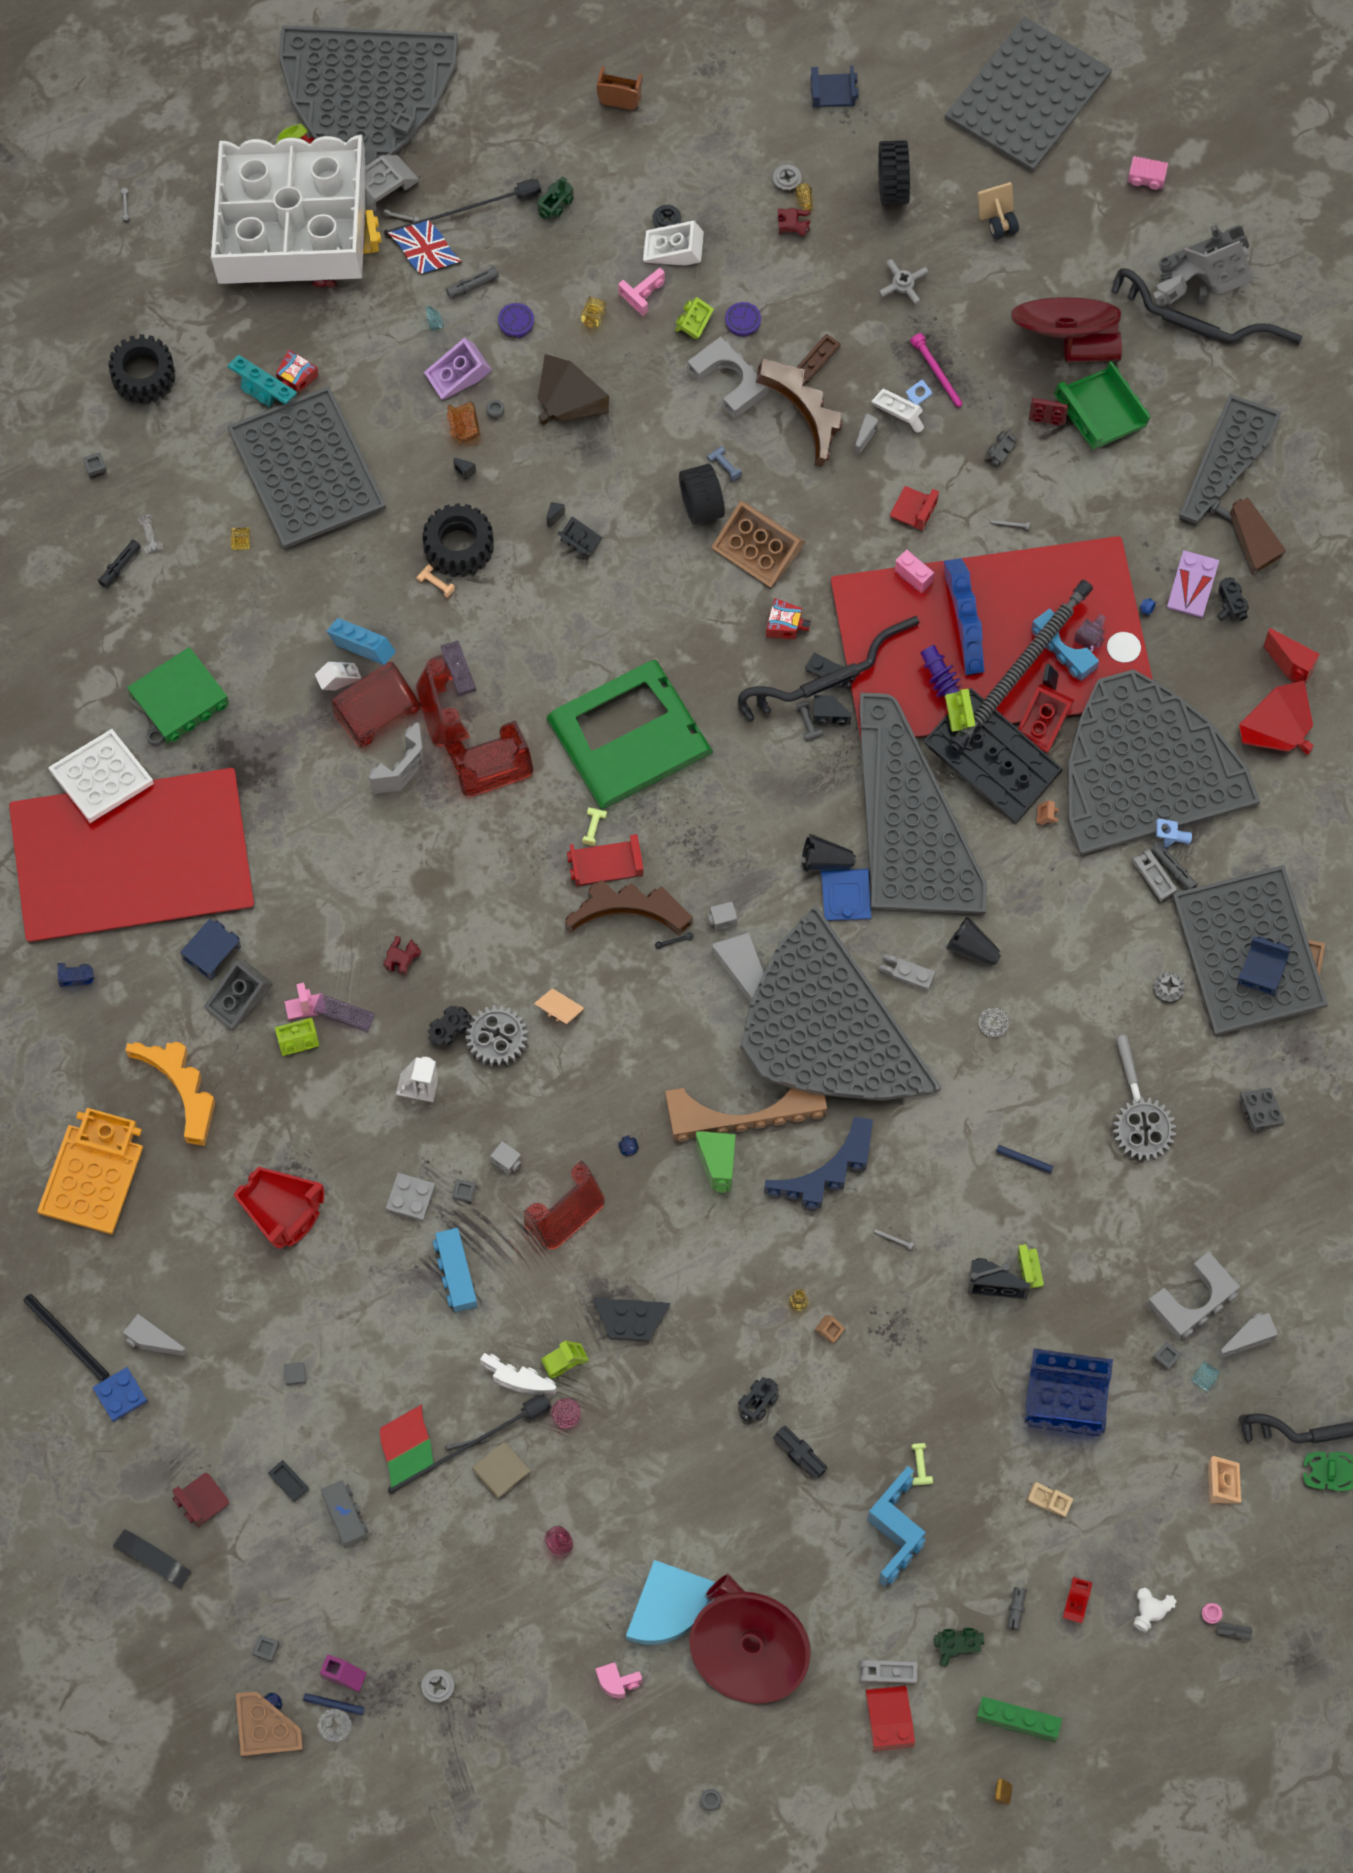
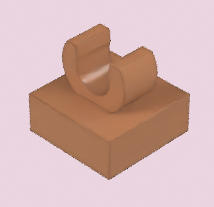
M1048 800L1038 805L1036 823L1044 825L1048 822L1055 823L1058 821V818L1054 817V814L1059 812V809L1055 807V802Z

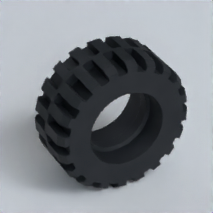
M455 503V506L445 505L444 509L441 510L439 508L435 511V515L429 516L428 523H425L422 538L426 559L429 563H432V567L435 570L440 569V573L444 575L450 573L451 577H456L457 575L466 577L467 573L473 575L477 573L478 568L483 569L486 566L485 561L489 562L491 553H493L494 540L491 523L485 514H481V511L477 508L471 509V505L465 504V506H461L460 503ZM454 530L467 531L476 538L470 547L460 551L446 548L442 545L441 540L447 533Z

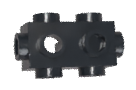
M1231 577L1223 579L1218 588L1223 601V611L1217 615V618L1223 621L1229 616L1232 622L1245 620L1248 618L1247 611L1249 610L1247 600L1241 595L1242 589L1240 584Z
M449 1006L444 1010V1016L440 1020L437 1018L430 1023L429 1026L431 1028L427 1032L430 1034L428 1038L432 1044L443 1047L449 1046L454 1042V1038L458 1034L468 1029V1025L472 1022V1017L462 1006Z
M762 1377L760 1381L756 1380L750 1387L752 1391L748 1396L744 1395L738 1402L739 1416L746 1422L751 1420L754 1423L757 1419L761 1421L767 1413L766 1407L769 1404L773 1406L779 1398L777 1395L779 1392L777 1383L765 1377ZM750 1407H755L756 1411L752 1413L748 1409Z

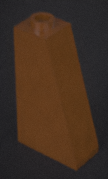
M1247 497L1244 500L1239 499L1232 504L1230 516L1250 572L1254 575L1280 559L1286 552V549Z

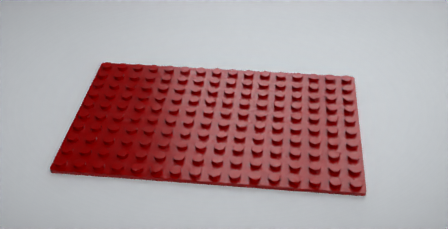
M1120 536L962 558L970 572L971 590L976 598L977 615L981 621L983 636L982 649L985 672L969 675L965 674L959 627L952 596L945 579L943 561L924 563L934 572V580L922 593L917 588H914V586H911V583L903 579V576H900L898 572H895V567L831 577V586L847 666L852 663L858 664L865 661L871 643L884 629L914 616H917L919 619L918 625L887 638L877 652L874 665L855 677L854 682L850 681L860 740V693H881L893 696L898 701L916 738L927 737L948 714L946 700L944 696H936L940 690L934 691L933 687L936 684L929 683L932 674L928 668L924 667L926 663L920 654L921 651L932 645L936 646L940 655H944L943 661L947 667L953 665L949 673L957 672L953 680L960 678L956 686H963L959 690L972 688L985 699L1035 638L1031 629L1033 621L1049 608L1055 613L1062 604H1067L1074 593L1073 590L1081 580L1088 581L1093 586V590L1084 601L1081 600L1078 605L1073 607L1074 613L1060 629L1059 637L1070 648H1088L1099 660L1098 668L1080 682L1077 677L1074 678L1070 674L1065 664L1062 665L1057 660L1056 655L1052 651L1045 648L996 710L1012 724L1021 723L1037 686L1043 683L1045 665L1050 664L1058 672V682L1055 691L1074 699L1067 716L1081 715L1098 679L1134 669L1153 680L1123 540ZM1128 632L1137 637L1141 645V651L1136 659L1130 662H1119L1110 656L1107 644L1114 634Z

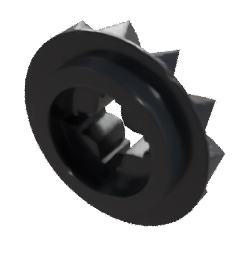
M672 205L658 207L653 213L655 227L661 228L680 224V211ZM664 216L670 217V221H664Z

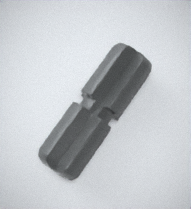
M1219 1622L1217 1633L1250 1639L1252 1628Z

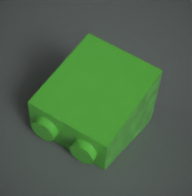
M696 1131V1150L711 1189L716 1190L718 1193L731 1191L736 1134Z

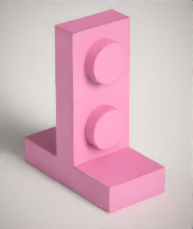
M661 268L657 269L634 289L622 280L618 284V293L644 316L648 312V303L644 299L648 298L653 290L660 288L664 284L665 272Z
M304 983L296 984L299 998L284 1001L289 1021L326 1013L322 993L311 995L310 989H305Z

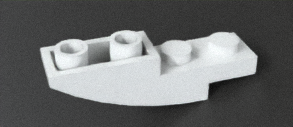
M484 1353L480 1359L482 1366L494 1372L493 1381L503 1387L531 1395H555L557 1392V1386H555L553 1380L547 1377L543 1379L538 1376L536 1370L530 1367L526 1369L522 1366L520 1371L517 1372L514 1366L510 1364L504 1365L493 1354L487 1355Z

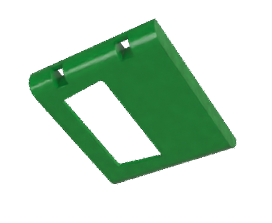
M651 660L556 708L546 718L600 810L713 753L712 748L657 660ZM646 683L668 712L593 751L590 750L576 718ZM665 683L667 687L663 688L661 684ZM694 729L696 733L691 734L690 730Z

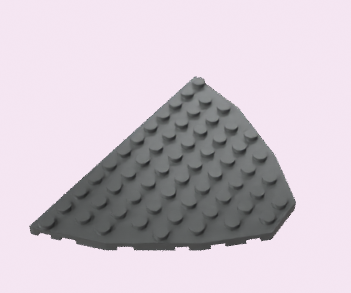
M817 905L813 906L811 911L779 942L750 1002L740 1049L760 1079L817 1095L879 1101L939 1092L941 1086L822 912Z

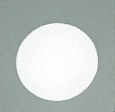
M1119 632L1109 639L1107 650L1116 661L1130 662L1140 654L1141 645L1133 634Z

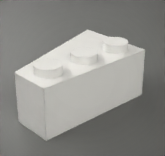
M416 1057L400 1073L395 1095L433 1102L438 1084L436 1061L429 1057Z

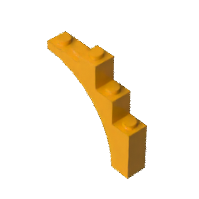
M138 1042L133 1044L127 1043L126 1053L128 1057L141 1060L157 1068L177 1088L185 1106L186 1125L184 1138L186 1143L205 1146L215 1100L214 1096H211L210 1093H198L202 1078L200 1071L193 1067L184 1068L188 1054L186 1046L179 1042L167 1043L165 1050H163L159 1046L146 1047Z

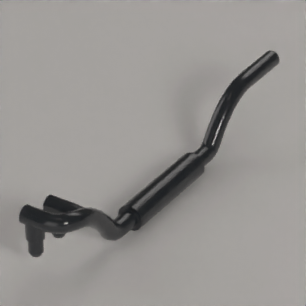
M1119 269L1113 281L1112 293H1118L1126 277L1133 282L1128 295L1129 300L1133 301L1139 291L1144 306L1149 312L1162 317L1161 319L1214 340L1217 338L1225 342L1234 343L1250 334L1267 332L1300 344L1303 337L1302 335L1267 323L1249 325L1233 334H1229L1213 324L1169 307L1162 308L1155 305L1144 281L1130 269Z
M911 617L881 631L871 643L865 661L858 664L852 663L800 686V689L787 693L765 686L744 689L738 696V710L751 722L754 720V716L747 704V699L751 696H756L757 706L765 714H769L771 709L766 701L767 696L785 702H792L802 697L806 699L859 676L861 672L868 670L874 665L877 652L882 643L887 638L918 625V617Z
M1255 1413L1239 1416V1422L1241 1423L1246 1442L1252 1441L1251 1424L1257 1423L1263 1429L1264 1438H1271L1270 1427H1273L1294 1443L1311 1442L1315 1444L1353 1437V1422L1309 1429V1432L1298 1434L1283 1421L1267 1414Z

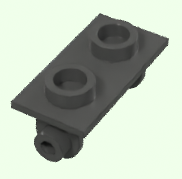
M1012 429L1006 432L1002 431L997 436L996 444L991 445L986 451L988 455L984 461L991 459V463L994 466L1002 463L1008 455L1003 449L1010 452L1017 442V437L1013 434L1010 435Z

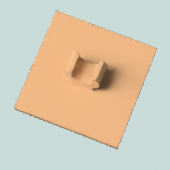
M553 988L535 1002V1005L549 1013V1017L552 1015L556 1017V1022L561 1020L566 1024L584 1010V1007Z

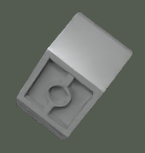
M382 155L365 166V218L367 210L375 212L376 202L399 186L407 190L419 182L417 176L398 155Z
M416 722L405 731L407 752L405 753V758L401 762H397L392 771L381 763L377 768L374 767L370 771L369 783L373 794L401 791L423 766L424 757L419 723Z

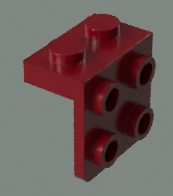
M1032 397L1028 420L1036 423H1051L1055 426L1065 425L1068 405L1061 404L1059 401Z
M208 1473L202 1474L182 1490L179 1486L172 1490L174 1494L172 1500L178 1508L183 1507L186 1511L184 1515L190 1524L194 1522L197 1527H200L229 1505V1500Z

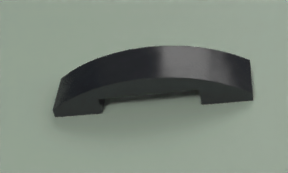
M126 1529L123 1530L113 1547L139 1561L179 1589H181L191 1574V1571L178 1561Z

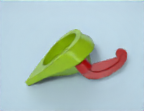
M296 124L280 132L276 143L285 138H298L311 144L314 138L307 137V129L303 124Z

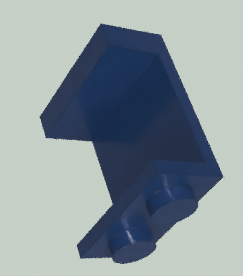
M850 66L849 74L819 75L818 67H811L812 107L855 106V99L859 98L858 88H855L858 78L857 73H854V66Z
M209 919L181 950L180 954L185 962L212 981L216 976L215 969L234 948L238 950L241 948L240 938L231 931L229 933L226 931L224 925L216 920L214 922L212 919Z
M1253 937L1243 970L1238 977V984L1275 996L1289 957L1290 948L1283 943L1277 942L1275 944L1269 942L1264 937Z

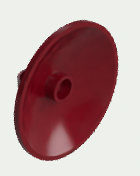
M1055 297L1025 302L1016 306L1011 312V318L1015 324L1043 336L1064 339L1066 363L1121 361L1122 338L1121 333L1118 332L1121 311L1110 303L1088 298Z
M729 1574L719 1578L706 1592L705 1597L710 1602L698 1613L690 1632V1652L697 1670L706 1682L718 1692L741 1702L768 1703L786 1697L802 1683L809 1669L811 1647L804 1626L790 1609L777 1600L759 1593L745 1592Z

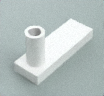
M882 389L871 401L875 407L910 423L914 432H921L924 425L918 417L923 411L920 406L886 389Z

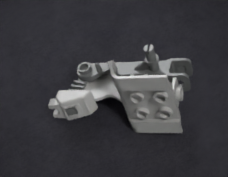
M1214 225L1215 230L1211 226L1212 238L1191 247H1186L1184 250L1167 257H1162L1159 261V267L1162 272L1160 274L1161 283L1157 284L1158 291L1153 293L1158 306L1172 304L1184 295L1187 289L1186 282L1195 274L1215 294L1219 295L1254 281L1246 259L1249 256L1247 252L1249 243L1247 237L1244 236L1242 226H1234L1227 229L1224 233L1218 229L1217 225Z

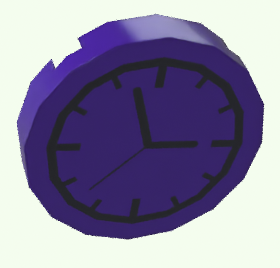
M739 302L729 307L726 312L725 323L731 333L745 337L757 332L761 324V314L757 307L751 303Z
M512 303L505 306L499 313L498 325L507 336L520 338L527 335L533 328L534 315L526 305Z

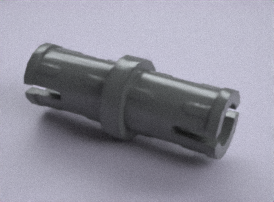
M1014 1587L1012 1604L1009 1605L1010 1615L1007 1628L1012 1630L1013 1628L1020 1630L1022 1613L1025 1612L1023 1606L1027 1592L1024 1588Z

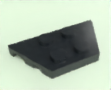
M594 1298V1304L600 1319L604 1324L609 1339L649 1342L670 1308V1303Z

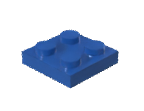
M128 1367L92 1387L112 1422L148 1402Z

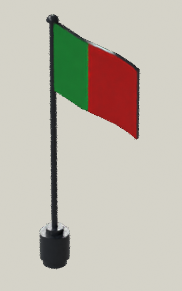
M538 1394L522 1403L521 1414L433 1463L431 1442L423 1421L422 1404L380 1428V1439L389 1467L391 1487L388 1488L389 1493L393 1494V1491L522 1417H525L526 1420L530 1418L533 1421L548 1412V1409L552 1408L545 1394L541 1396Z

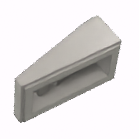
M866 414L856 441V455H860L878 430V419L869 414Z

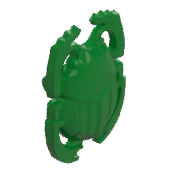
M1326 1452L1307 1454L1303 1465L1307 1466L1309 1462L1313 1468L1309 1477H1307V1473H1303L1304 1482L1307 1486L1325 1489V1484H1328L1327 1488L1334 1491L1353 1489V1455L1345 1452H1331L1328 1458L1326 1457ZM1339 1456H1344L1350 1459L1352 1463L1350 1464L1346 1459ZM1321 1457L1319 1461L1312 1463L1313 1458ZM1311 1477L1320 1481V1484L1314 1483ZM1349 1480H1351V1483L1349 1485L1340 1488L1338 1487L1346 1484Z

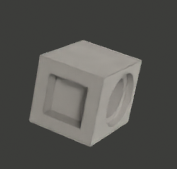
M733 902L710 907V914L707 917L710 926L713 925L715 931L737 926V916Z
M503 1141L490 1156L491 1163L509 1176L513 1171L516 1172L522 1164L521 1154Z

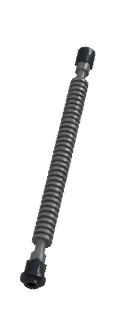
M1081 580L1073 590L1074 593L1071 595L1070 601L1058 608L973 713L975 726L973 728H963L953 738H950L949 747L952 751L956 753H963L965 751L966 745L971 741L970 737L974 734V729L977 726H983L1006 695H1008L1054 636L1073 615V607L1078 605L1081 600L1084 601L1091 593L1093 586L1088 581Z

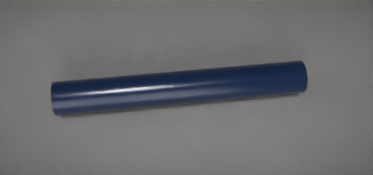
M1001 1145L998 1146L996 1151L1049 1173L1052 1172L1054 1167Z
M305 1693L303 1698L305 1702L358 1715H363L365 1707Z

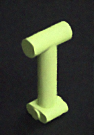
M589 807L587 815H591L592 819L587 836L583 837L582 842L585 845L595 846L596 840L594 836L599 818L606 819L607 811Z
M912 1444L911 1449L915 1450L918 1477L914 1478L912 1482L913 1486L933 1484L932 1476H926L923 1450L926 1449V1444Z

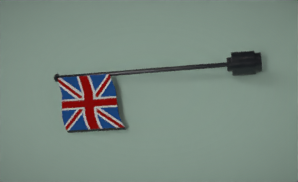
M532 178L516 183L517 187L514 188V192L394 229H385L384 234L390 236L400 246L412 267L419 274H426L462 262L452 252L442 234L430 221L514 195L520 198L521 201L542 193L538 179L533 180Z

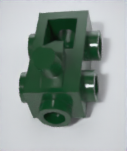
M565 177L558 179L555 184L552 183L548 188V192L538 199V214L543 219L549 218L553 220L554 217L559 218L563 212V207L566 204L570 205L574 199L573 187L567 182Z
M964 1628L963 1631L944 1629L943 1632H937V1635H934V1646L938 1647L940 1654H943L940 1664L944 1666L948 1665L951 1655L958 1656L959 1653L981 1652V1645H984V1634L979 1633L974 1628Z

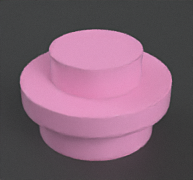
M1209 1603L1204 1606L1202 1617L1207 1623L1215 1624L1222 1618V1609L1215 1603Z

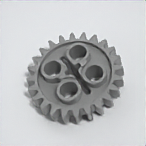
M493 1005L491 1011L488 1007H485V1013L479 1010V1017L472 1016L474 1022L468 1025L470 1028L466 1030L468 1036H465V1039L469 1042L467 1048L471 1049V1055L477 1054V1061L483 1058L484 1065L487 1061H490L491 1067L494 1065V1062H497L500 1067L503 1061L506 1065H508L509 1059L515 1062V1055L521 1057L520 1050H525L524 1044L528 1043V1038H526L528 1031L525 1030L527 1028L526 1023L521 1024L523 1017L517 1018V1011L511 1014L510 1007L504 1011L503 1005H501L499 1010ZM490 1021L497 1023L494 1027H490L487 1024ZM507 1029H513L514 1033L506 1034L505 1031ZM481 1038L489 1039L487 1043L479 1042ZM500 1045L506 1047L503 1051H499L496 1048Z
M1141 1097L1139 1103L1133 1099L1132 1106L1127 1102L1125 1103L1126 1110L1124 1108L1119 1109L1122 1115H1115L1119 1122H1113L1117 1129L1113 1130L1112 1133L1118 1134L1114 1141L1121 1142L1118 1148L1125 1147L1124 1154L1128 1151L1131 1152L1130 1158L1136 1154L1138 1161L1141 1160L1142 1156L1148 1161L1150 1155L1153 1159H1156L1157 1153L1161 1156L1164 1154L1162 1148L1167 1151L1170 1149L1167 1143L1173 1144L1174 1141L1170 1137L1175 1136L1176 1133L1172 1132L1171 1129L1176 1128V1125L1170 1122L1175 1118L1167 1116L1171 1111L1165 1112L1163 1110L1165 1104L1161 1107L1158 1106L1159 1100L1152 1104L1151 1098L1144 1102L1143 1097ZM1141 1112H1144L1145 1114V1128L1149 1129L1145 1134L1146 1141L1148 1144L1147 1146L1144 1145V1131L1140 1130V1128L1143 1126ZM1149 1114L1156 1115L1158 1122L1151 1123L1148 1119ZM1130 1116H1136L1138 1118L1137 1125H1133L1129 1122ZM1152 1133L1158 1134L1160 1138L1158 1143L1152 1142L1150 1138ZM1131 1136H1139L1140 1144H1134L1131 1141Z

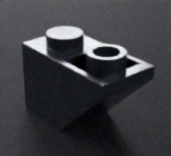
M814 695L813 724L821 726L836 724L837 726L851 725V713L834 696Z

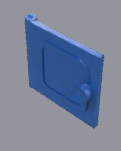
M869 869L821 871L824 917L827 921L871 919Z

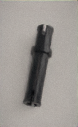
M132 539L116 560L107 566V570L98 579V583L107 588L112 580L121 574L120 571L141 548V545Z

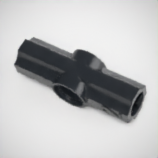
M787 1426L781 1427L773 1436V1439L787 1452L788 1457L797 1466H801L815 1480L820 1478L828 1469L813 1453L814 1451L810 1445L804 1440H800Z

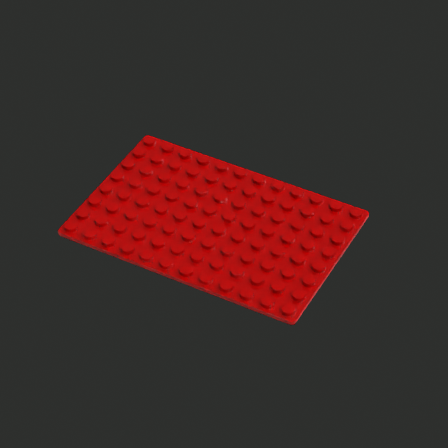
M227 768L153 780V785L91 823L67 793L10 802L9 809L26 941L35 942L252 908L254 906L235 770Z

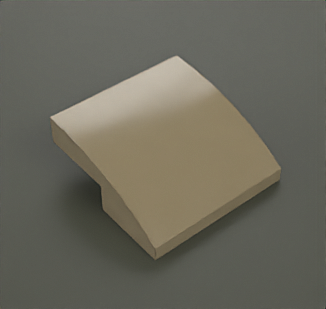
M503 1442L472 1468L475 1474L498 1499L531 1472L506 1442Z

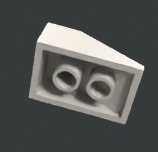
M695 221L646 230L643 261L644 263L684 266L701 262L704 232Z

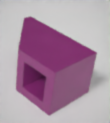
M327 1654L320 1671L321 1678L356 1692H360L367 1675L366 1672L349 1662Z

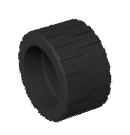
M705 464L681 471L679 473L680 490L691 522L697 525L724 517L723 494L712 465Z

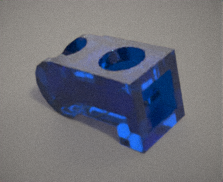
M57 963L60 987L89 985L95 980L93 968L89 964H81L79 967H66L65 963Z

